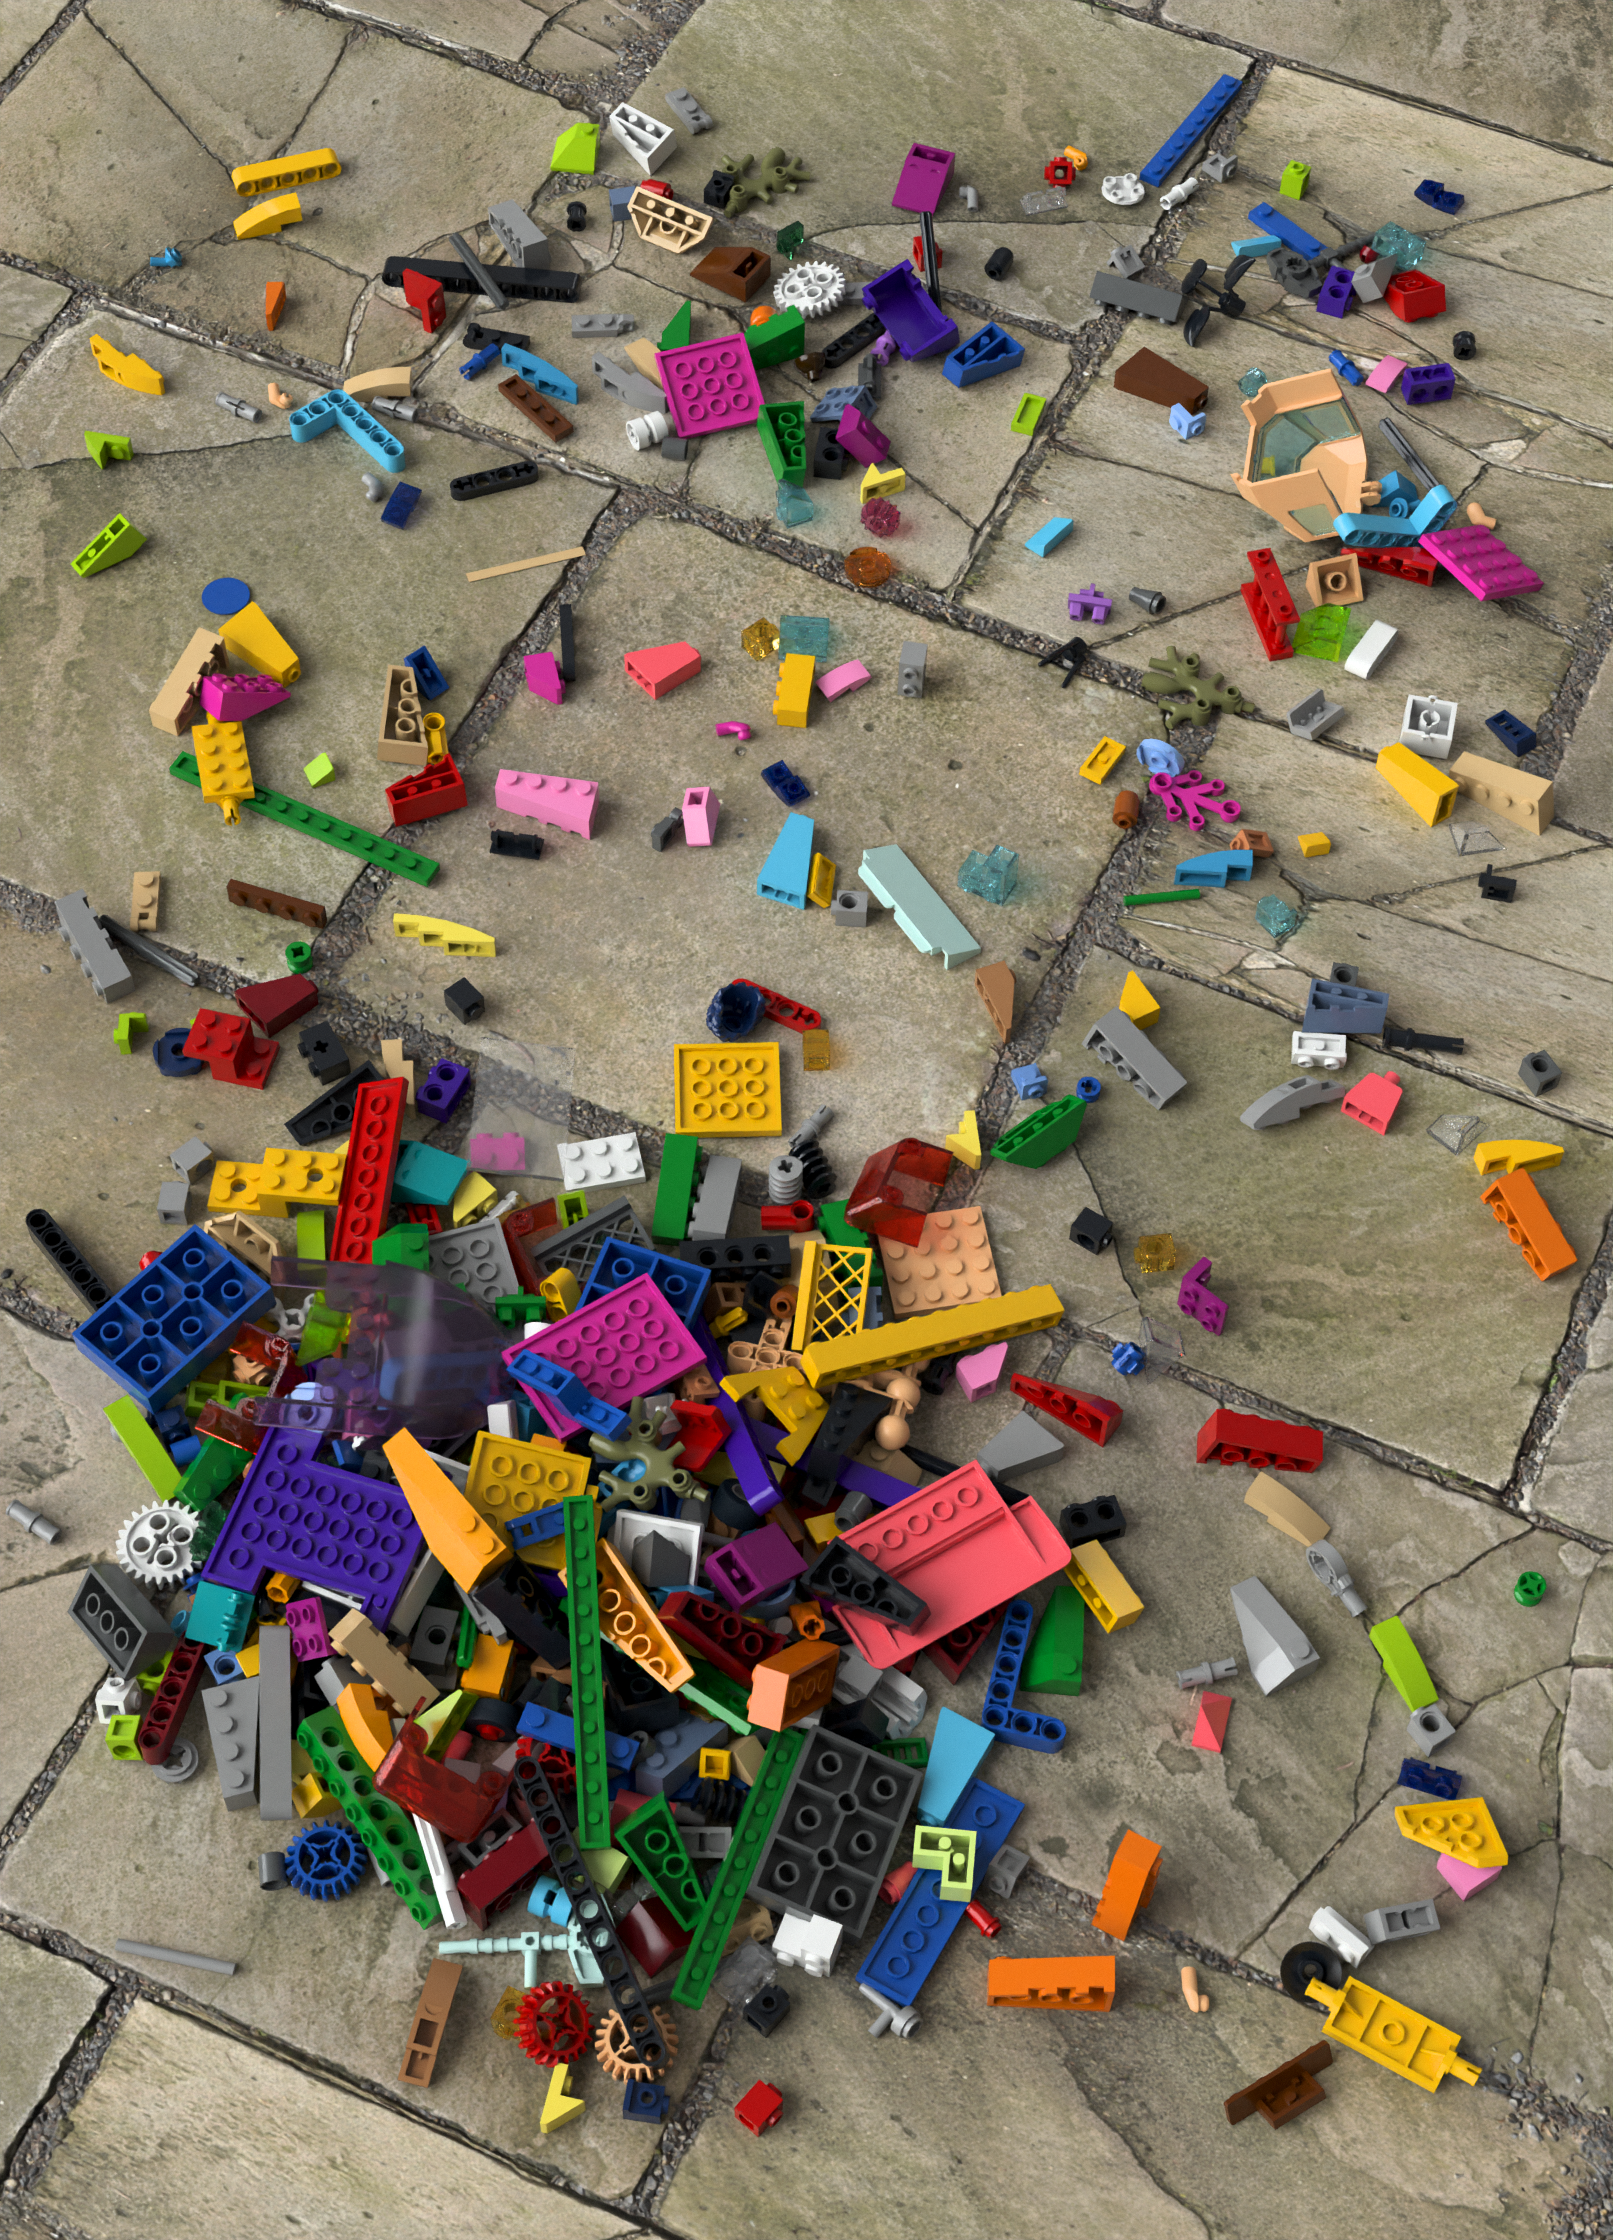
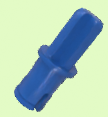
M492 343L479 354L475 353L469 362L459 368L461 375L470 370L463 376L466 380H469L481 369H486L487 364L500 355L499 347Z
M1335 350L1329 355V361L1338 369L1340 376L1345 377L1353 386L1356 385L1358 387L1361 385L1364 377L1355 368L1353 361L1348 360L1340 350Z

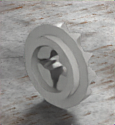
M176 1737L169 1755L174 1758L181 1756L182 1768L175 1764L169 1767L171 1764L169 1757L161 1764L151 1765L156 1777L164 1780L167 1784L170 1782L181 1784L182 1780L187 1777L192 1778L193 1772L198 1767L199 1754L195 1745L185 1738Z

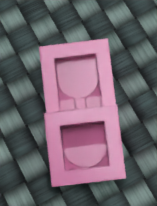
M1387 355L1373 370L1366 381V385L1387 393L1394 387L1397 378L1404 373L1408 363Z
M857 659L830 671L815 681V683L831 703L849 688L854 692L870 680L872 676Z

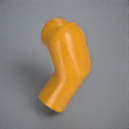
M1070 145L1067 146L1064 155L1073 159L1074 167L1077 170L1086 169L1088 166L1086 153Z

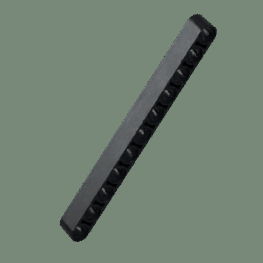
M531 1756L521 1757L514 1765V1776L638 2058L650 2069H662L669 2062V2048L546 1771L535 1758ZM529 1766H536L534 1777L524 1779V1770ZM541 1793H547L549 1796L547 1803L541 1807L535 1806L536 1797ZM555 1820L560 1821L559 1831L555 1834H548L547 1827L549 1823ZM565 1848H572V1858L567 1862H560L559 1855L561 1851ZM577 1876H585L584 1886L579 1890H573L571 1886L573 1879ZM592 1903L597 1904L598 1911L596 1915L592 1918H585L584 1909L586 1906ZM601 1932H609V1943L602 1947L597 1946V1936ZM615 1960H622V1971L617 1975H610L609 1965ZM629 1988L635 1989V1999L629 2004H623L621 2000L622 1993ZM640 2017H647L649 2022L647 2029L644 2032L636 2033L634 2030L635 2021ZM660 2046V2058L655 2062H649L647 2060L649 2048Z

